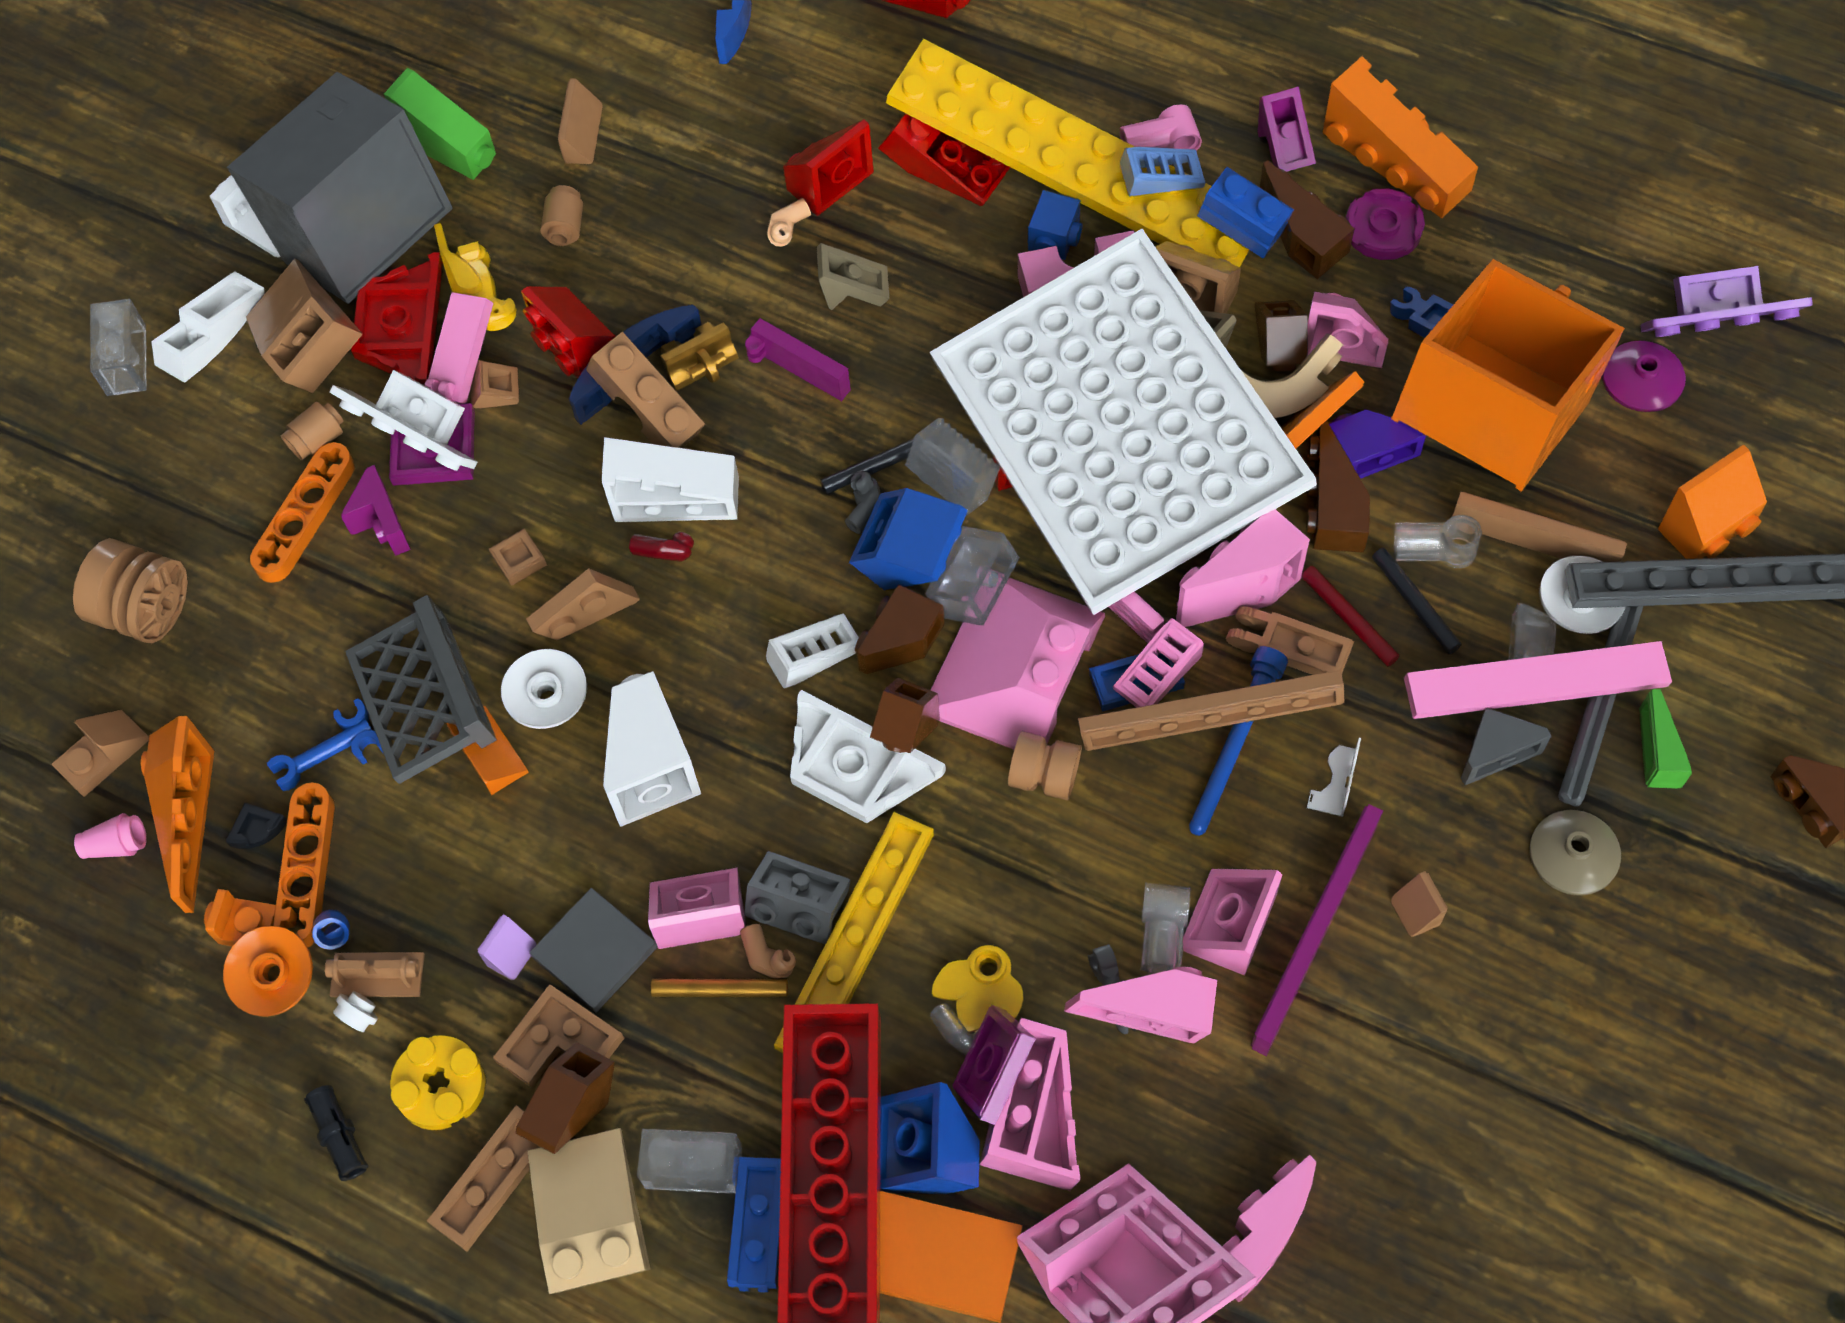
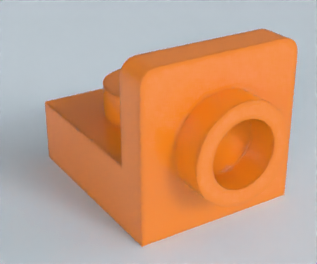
M218 889L214 901L208 904L205 911V930L218 944L233 946L247 932L263 926H273L276 905L234 898L228 890Z

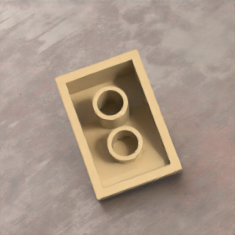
M621 1128L569 1140L555 1154L542 1147L528 1150L539 1246L549 1294L651 1270Z

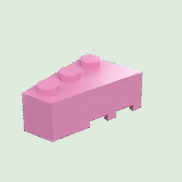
M1021 1018L1019 1023L1036 1040L996 1124H989L979 1165L1070 1191L1080 1181V1172L1076 1161L1074 1139L1076 1129L1071 1107L1070 1091L1072 1086L1066 1030Z

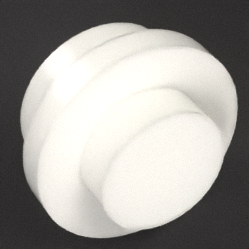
M353 991L349 997L344 994H340L337 997L336 1002L338 1006L333 1013L352 1028L364 1032L369 1024L374 1025L378 1020V1017L372 1012L376 1005L363 995Z

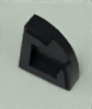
M244 803L226 839V843L230 847L238 849L261 846L275 838L287 824V819L284 815Z

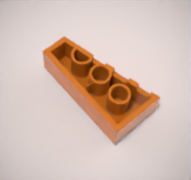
M1361 56L1331 83L1323 134L1333 144L1343 147L1357 157L1361 164L1372 168L1386 178L1393 187L1400 188L1417 200L1421 207L1443 218L1472 191L1478 166L1443 132L1435 135L1429 129L1425 119L1426 116L1419 109L1414 107L1409 110L1394 96L1398 89L1387 79L1380 83L1369 72L1372 65Z

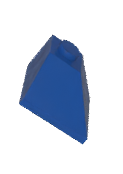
M938 1082L881 1097L880 1191L888 1193L949 1194L979 1187L980 1140L947 1084Z

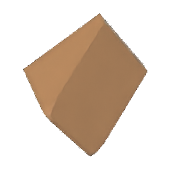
M479 360L470 388L473 407L481 409L518 404V368Z
M1426 871L1419 873L1395 893L1391 899L1395 911L1411 937L1440 926L1448 909L1429 873H1426Z

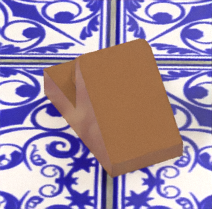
M122 710L81 718L74 723L85 735L51 765L85 797L149 741V736Z

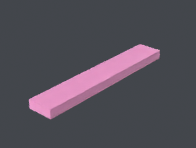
M1662 641L1410 672L1404 677L1413 719L1481 711L1486 708L1497 709L1663 688L1672 683Z

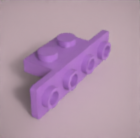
M1758 266L1681 276L1673 279L1678 316L1653 319L1640 325L1641 332L1655 331L1656 338L1680 334V327L1694 325L1695 332L1718 329L1720 328V321L1734 319L1735 326H1744L1759 323V316L1773 314L1774 321L1800 317V309L1812 306L1813 304L1812 297L1763 304Z

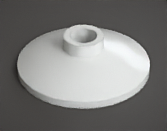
M1588 556L1562 558L1546 570L1541 580L1539 595L1544 610L1554 622L1567 630L1583 634L1602 632L1616 624L1625 610V607L1572 608L1565 575L1566 567L1569 563L1602 562L1598 559Z
M554 649L532 651L517 659L507 670L501 685L502 701L509 715L518 723L536 729L552 728L571 719L581 708L587 693V680L581 665L569 654ZM543 692H554V694L547 699H540V696Z

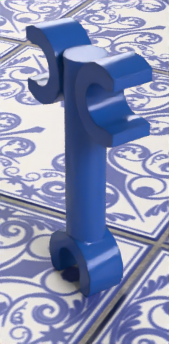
M360 699L354 700L358 711L356 716L351 719H345L338 709L333 711L334 719L343 730L342 732L293 758L286 755H277L267 762L273 774L282 769H289L284 777L276 780L282 791L293 789L299 783L302 772L350 746L354 756L361 764L367 763L366 757L363 754V750L367 745L376 744L383 753L377 734L368 723L369 713Z

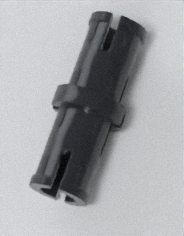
M325 1085L312 1090L306 1095L304 1101L308 1105L319 1129L317 1139L322 1147H327L338 1172L339 1179L341 1181H348L362 1175L369 1166L364 1160L353 1136L355 1132L354 1124L351 1119L345 1118L334 1094L333 1087Z

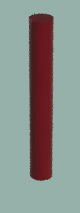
M1310 566L1303 572L1301 578L1387 667L1398 660L1400 657L1399 653L1314 566Z

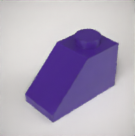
M1369 410L1353 415L1351 413L1343 414L1329 424L1360 479L1420 456L1426 438L1425 434L1400 420L1397 423L1391 417Z

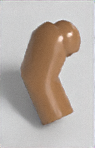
M752 924L740 930L749 965L754 971L773 979H783L792 973L796 965L794 954L788 949L782 952V950L767 947L760 924Z

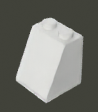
M654 671L644 675H631L625 678L621 684L612 687L603 787L620 827L701 795L690 757Z

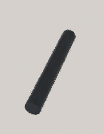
M931 431L921 434L820 479L822 489L826 495L850 485L851 478L856 473L866 471L872 475L937 446L936 439Z
M1386 548L1376 551L1372 555L1373 561L1448 654L1457 651L1462 646L1460 640Z

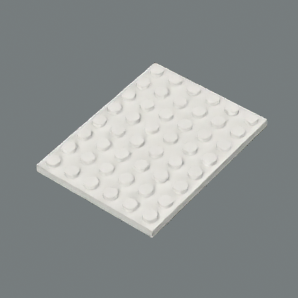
M1143 229L1131 234L930 351L936 366L1093 615L1253 523L1260 516L1277 509L1317 485L1314 474Z

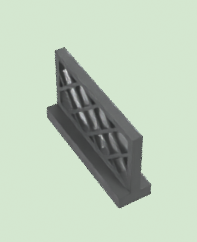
M428 595L413 602L416 610L415 613L345 651L392 777L398 784L474 742L481 748H484L497 741L447 618ZM418 629L419 635L412 649L399 646L404 635ZM375 651L383 652L375 669L363 667L361 659ZM394 655L407 657L400 674L386 672ZM419 660L428 661L432 664L424 680L411 677ZM382 680L395 683L387 701L375 698ZM406 686L420 688L412 706L399 703ZM431 691L444 693L443 700L437 711L423 709ZM394 712L408 714L399 733L387 730V725ZM419 717L433 720L424 738L411 735ZM444 722L457 726L458 735L445 742L436 741ZM406 744L420 746L415 758L401 766L399 758Z

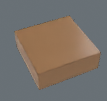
M525 529L489 548L492 558L511 586L547 566L545 558Z

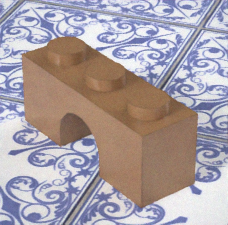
M623 331L591 357L586 371L613 401L620 397L630 405L642 422L643 428L641 432L652 444L684 448L699 435L705 423Z

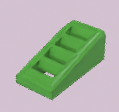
M1651 689L1639 708L1645 784L1651 788H1682L1692 774L1691 766L1661 689Z

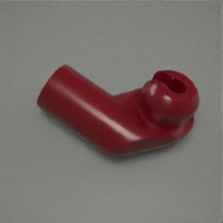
M684 532L675 533L672 540L635 534L629 542V549L633 555L679 562L688 559L692 555L691 549L694 546L693 538Z

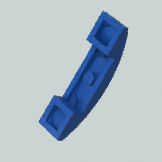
M732 0V9L717 10L715 40L720 64H727L739 49L748 29L752 0Z

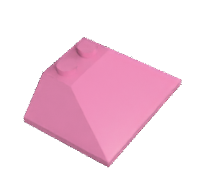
M988 570L931 688V691L938 693L939 721L1013 750L1021 731L1045 737L1046 743H1048L1057 724V708L1083 651H1090L1105 618V613L1100 611L1093 615L1088 606Z
M1129 1163L1017 1236L1018 1245L1051 1304L1070 1323H1201L1256 1284V1276Z

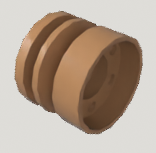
M105 539L89 551L79 568L73 590L75 613L83 621L106 629H116L122 635L152 644L161 640L173 628L181 614L188 585L186 569L180 561L172 558L163 557L160 554L149 551L144 552L142 548L120 540Z

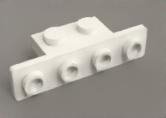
M393 370L377 404L350 390L335 385L332 386L329 393L342 399L339 404L341 408L362 417L364 412L374 417L371 422L373 426L392 435L395 430L406 435L403 440L405 444L424 453L427 448L438 453L435 460L450 469L458 471L460 465L475 469L478 463L476 460L447 445L465 409L464 407Z

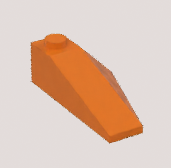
M178 716L149 735L148 749L141 756V771L145 778L170 897L185 913H194L214 750L188 716Z

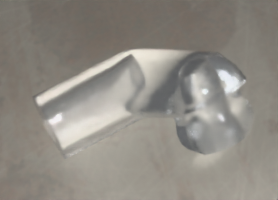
M948 1004L938 1005L930 1014L931 1020L945 1040L966 1056L978 1030L970 1035Z

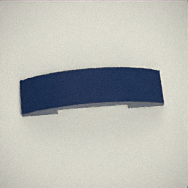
M687 305L648 317L626 329L623 333L647 358L662 345L673 340L683 344L693 339L696 328L702 324L699 310L694 305ZM588 365L576 381L569 397L575 419L580 425L612 402L611 397L586 371Z

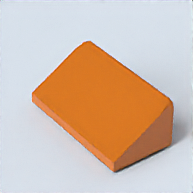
M483 706L497 741L484 748H481L474 742L463 748L462 751L490 794L493 795L526 775L529 771L486 706ZM446 723L453 737L459 734L456 725Z

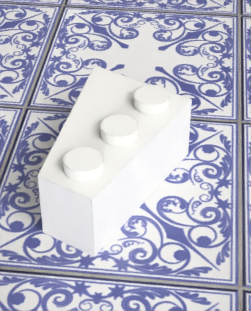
M604 437L602 484L615 522L737 519L739 475L734 456Z

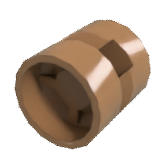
M1021 731L1010 765L1008 786L1033 791L1039 785L1042 786L1044 795L1068 801L1074 787L1082 745L1057 740L1049 746L1046 743L1045 737Z

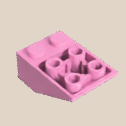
M1276 509L1260 516L1256 521L1242 528L1240 534L1229 543L1226 540L1219 544L1212 552L1210 560L1200 569L1194 567L1184 575L1179 583L1180 593L1177 602L1176 621L1184 627L1235 615L1238 608L1242 606L1252 607L1253 609L1271 606L1301 580L1310 539Z

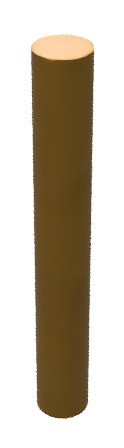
M652 979L651 996L788 997V979Z

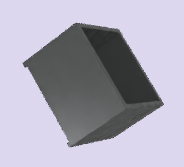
M339 72L332 75L227 166L284 263L289 266L294 258L299 260L322 288L347 304L358 295V291L372 278L382 274L453 209L404 109Z

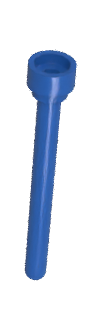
M1257 647L1250 662L1253 680L1249 687L1273 683L1276 679L1282 678L1288 664L1286 655L1271 647ZM1253 721L1232 725L1189 824L1192 834L1200 836L1206 832Z

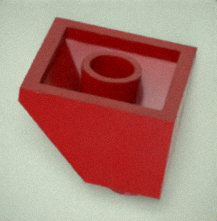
M865 119L811 144L801 153L794 154L783 166L787 191L798 200L803 198L808 204L810 211L816 216L820 215L874 173L870 125Z

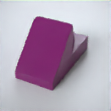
M1299 87L1262 96L1259 101L1258 137L1267 136L1273 165L1286 172L1316 164Z
M375 465L367 467L342 511V520L351 535L373 527L380 544L389 542L395 556L411 550Z

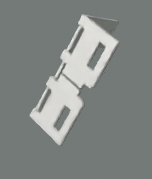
M1360 737L1355 749L1339 745L1329 754L1328 764L1333 774L1331 783L1321 792L1311 790L1307 805L1308 809L1343 817L1360 746ZM1347 776H1348V777H1349V781H1348V786H1347V788H1346V787H1345V783H1346V779H1347ZM1311 794H1313L1312 802H1309Z

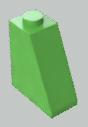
M406 68L384 93L385 99L404 109L428 157L472 180L493 161L496 152L489 130L415 71Z

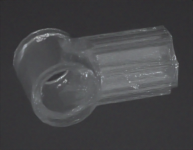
M1467 515L1453 516L1447 522L1395 523L1394 557L1396 561H1443L1446 565L1453 568L1467 567L1476 559L1482 534L1481 526L1476 519ZM1462 539L1468 544H1457L1453 540Z
M1145 882L1142 923H1145L1141 970L1155 974L1181 967L1184 927L1187 928L1191 887Z

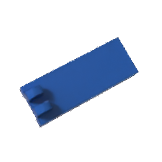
M739 1157L727 1275L728 1286L738 1287L739 1291L749 1292L750 1288H758V1292H769V1289H777L781 1158Z

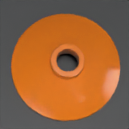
M263 926L253 929L236 941L226 957L223 969L225 990L231 1001L246 1013L261 1017L279 1015L295 1006L306 993L312 978V957L305 942L297 934L286 928ZM274 966H278L280 969L278 978L270 981L268 978L269 970Z

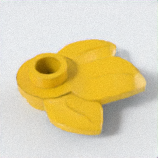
M984 945L976 948L971 952L967 960L949 962L939 972L932 987L933 997L956 1001L958 1020L967 1033L979 1030L991 1005L1002 1008L1012 1017L1017 1018L1024 1000L1021 985L1011 975V962L1008 955L1001 948L993 945ZM986 963H992L997 967V971L993 975L987 976L980 971L981 966Z

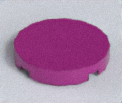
M1389 188L1372 189L1365 192L1363 197H1360L1357 201L1355 199L1350 203L1346 214V219L1355 228L1351 244L1353 248L1367 257L1378 260H1395L1410 254L1419 245L1425 226L1423 211L1419 205L1416 207L1411 202V197L1404 192Z

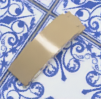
M1326 333L1295 371L1278 380H1258L1244 372L1243 374L1274 418L1287 416L1311 405L1329 389L1317 376L1321 372L1328 375L1342 358L1338 351L1343 344L1331 334Z

